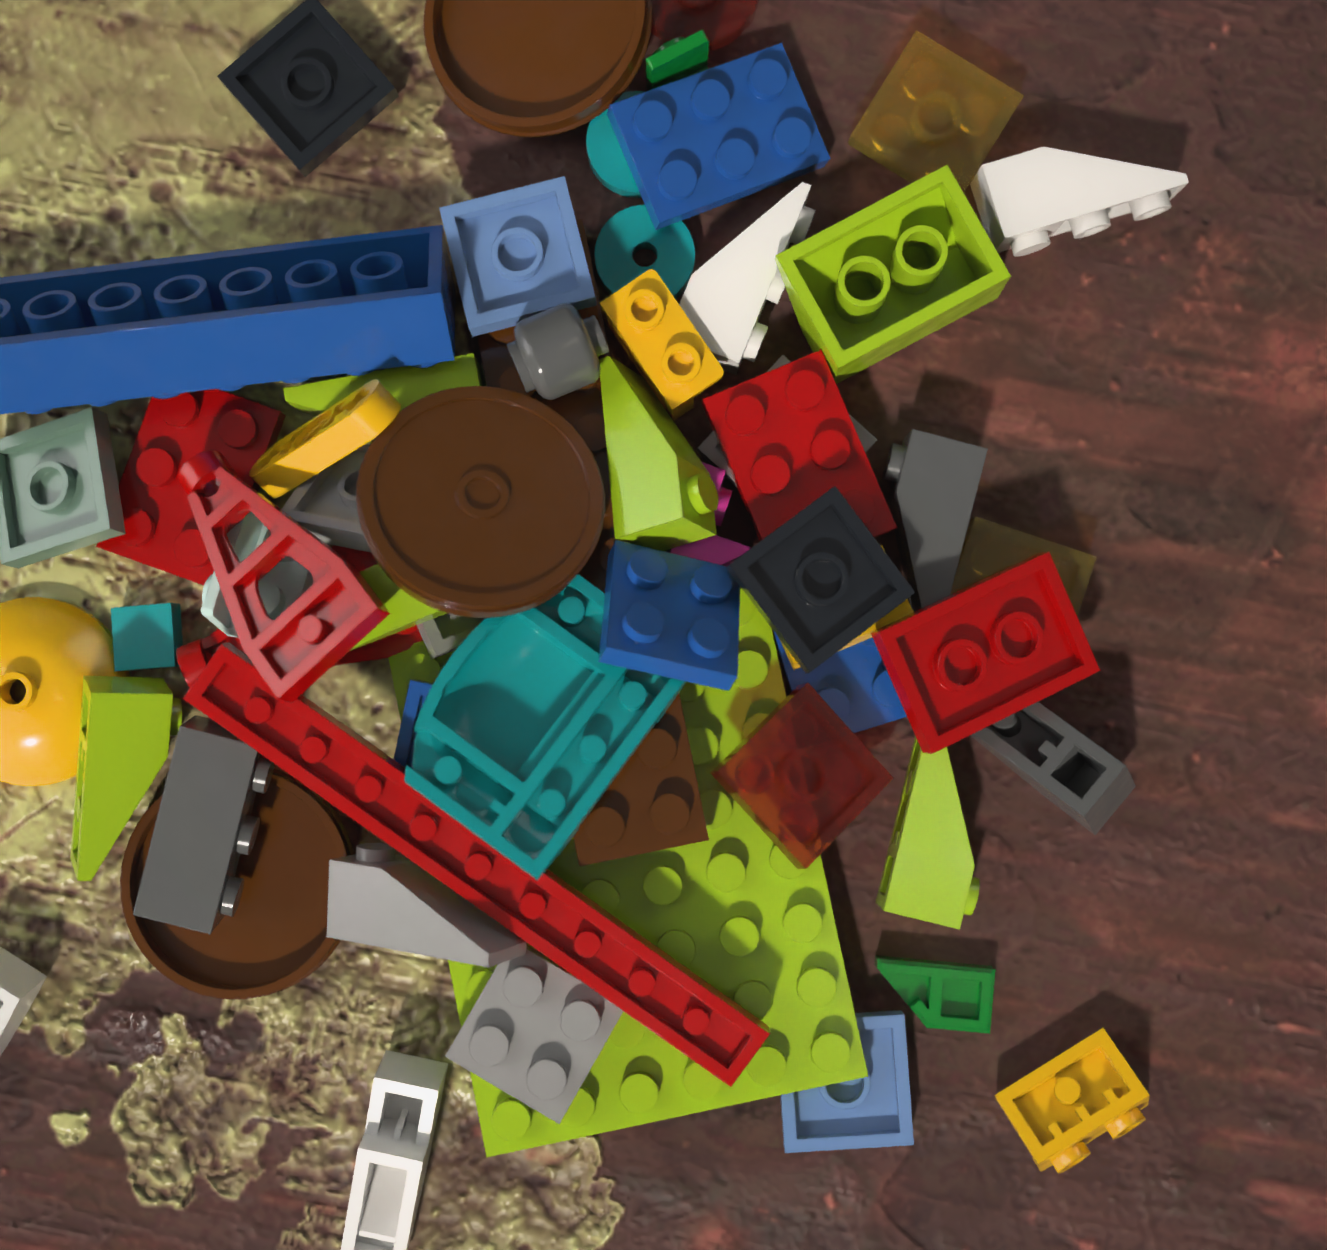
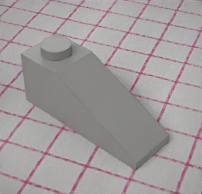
M387 843L359 844L356 846V854L329 860L327 937L488 968L526 955L527 942L407 857L396 855V850Z

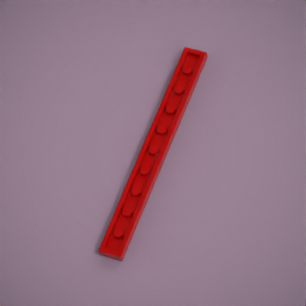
M227 642L219 646L183 699L728 1086L732 1087L770 1035L767 1024L547 869L538 881L406 784L404 781L406 768L307 697L301 694L293 703L277 699L249 657L231 643Z

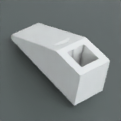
M1040 147L981 165L970 186L983 227L997 252L1012 249L1014 257H1019L1049 246L1051 244L1049 237L1072 231L1075 239L1084 238L1110 227V219L1132 213L1134 220L1139 221L1161 214L1172 207L1170 200L1189 181L1186 173L1049 147Z
M801 182L696 270L689 279L679 305L725 371L736 375L743 358L754 362L768 329V326L758 323L766 300L778 304L785 288L775 256L787 250L790 242L798 244L804 241L816 211L805 206L811 185Z

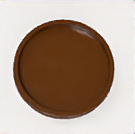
M426 0L424 11V36L428 56L440 84L452 102L475 122L491 130L519 137H544L560 134L584 125L609 108L610 104H613L624 93L634 79L646 54L652 27L651 0Z
M467 386L446 389L415 401L401 410L394 420L373 439L359 469L356 504L360 526L372 555L385 574L399 588L416 600L439 611L472 618H493L513 615L532 609L560 593L572 582L592 555L600 538L605 515V492L601 473L593 453L575 428L560 414L540 401L515 391L487 386Z
M274 768L266 793L256 792L251 815L260 817V825L250 855H240L235 877L243 878L245 881L237 911L233 917L225 915L211 934L133 915L162 796L159 797L144 813L129 839L123 857L120 876V895L126 923L134 941L148 961L168 979L187 990L204 996L231 1000L261 997L283 991L299 983L317 970L341 942L339 939L327 937L329 860L355 854L345 826L331 805L290 774Z

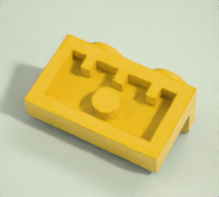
M654 269L647 270L600 302L604 322L673 421L693 408L695 396L722 379L724 374L722 366Z
M1101 1028L994 1095L1032 1155L1033 1161L1040 1172L1053 1165L1058 1174L1072 1168L1087 1158L1091 1152L1086 1144L1108 1131L1113 1139H1117L1144 1122L1146 1118L1141 1110L1149 1105L1150 1097L1104 1028Z

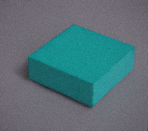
M163 603L111 608L115 671L179 667L176 648L183 646L180 604Z

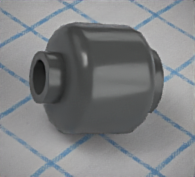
M568 303L557 305L521 320L514 329L515 341L506 344L526 393L536 389L540 396L548 400L556 399L597 381L601 374L598 356L609 352L595 315L582 319L578 310Z

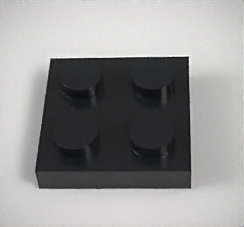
M305 0L217 76L226 89L304 177L308 176L399 97L393 84L318 0Z
M836 486L832 487L726 567L805 673L813 671L915 593Z

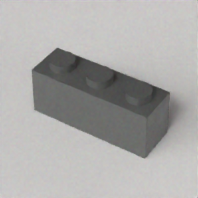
M195 715L180 725L133 912L135 916L211 934L225 915L233 917L237 911L245 881L243 878L235 877L240 855H250L260 825V817L251 815L256 792L266 793L275 767L273 762L212 719Z

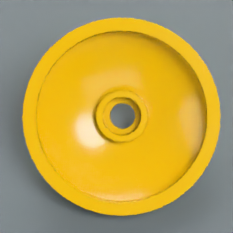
M43 597L17 598L0 603V781L21 786H41L63 782L76 777L83 676L130 677L129 671H115L112 633L100 620L76 605ZM16 680H20L26 688L25 697L20 703H16L10 695V688Z

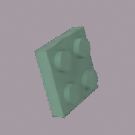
M90 407L0 439V560L2 565L22 568L126 534L107 413Z

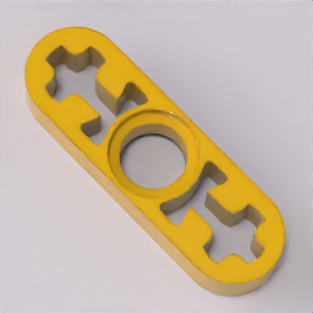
M377 379L372 380L272 445L253 465L249 476L273 499L279 498L374 439L394 420L401 409V404Z

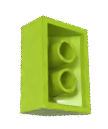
M948 164L775 256L776 264L802 333L813 353L822 349L836 384L997 299L1011 277Z

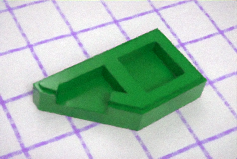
M875 955L874 965L926 1028L990 1034L996 970L992 966Z

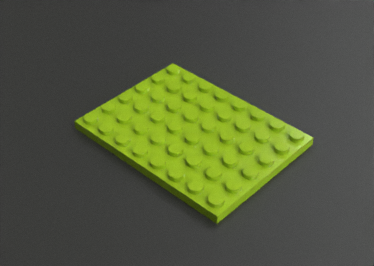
M741 587L738 677L729 691L686 682L679 692L709 840L579 866L573 836L548 870L767 1024L770 1035L732 1087H730L623 1011L560 1124L470 1072L486 1157L868 1077L772 628ZM422 641L414 643L406 651L388 657L401 721L410 680L417 679L434 683L455 650L431 660L425 643ZM448 960L461 1027L497 965L488 968Z

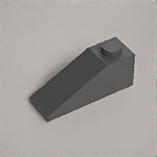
M912 429L905 436L902 445L892 443L882 477L883 480L892 482L888 501L891 514L897 526L895 534L904 576L915 591L909 597L913 612L947 597L951 593L988 450L987 448Z
M1039 702L971 735L1040 794L1094 835L1099 832L1136 787L1125 764Z

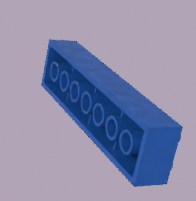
M443 225L0 277V415L19 412L41 414L53 408L86 404L101 407L113 404L119 400L152 396L158 399H168L186 392L211 389L234 391L253 384L278 381L300 383L311 377L345 373L352 376H361L378 369L403 366L427 368L439 362L454 361L456 290Z

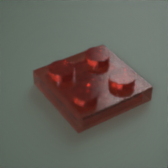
M808 682L798 685L711 772L713 777L797 869H807L894 779Z

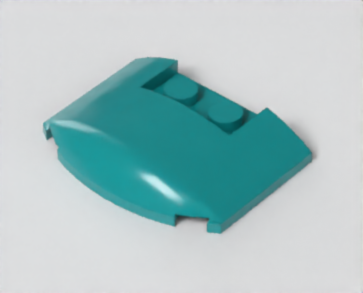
M578 574L569 585L548 601L521 613L485 618L471 631L442 668L425 699L414 727L417 734L414 742L413 769L406 765L404 781L406 784L537 881L577 833L579 826L654 725L663 717L686 683V681L599 662L605 593Z

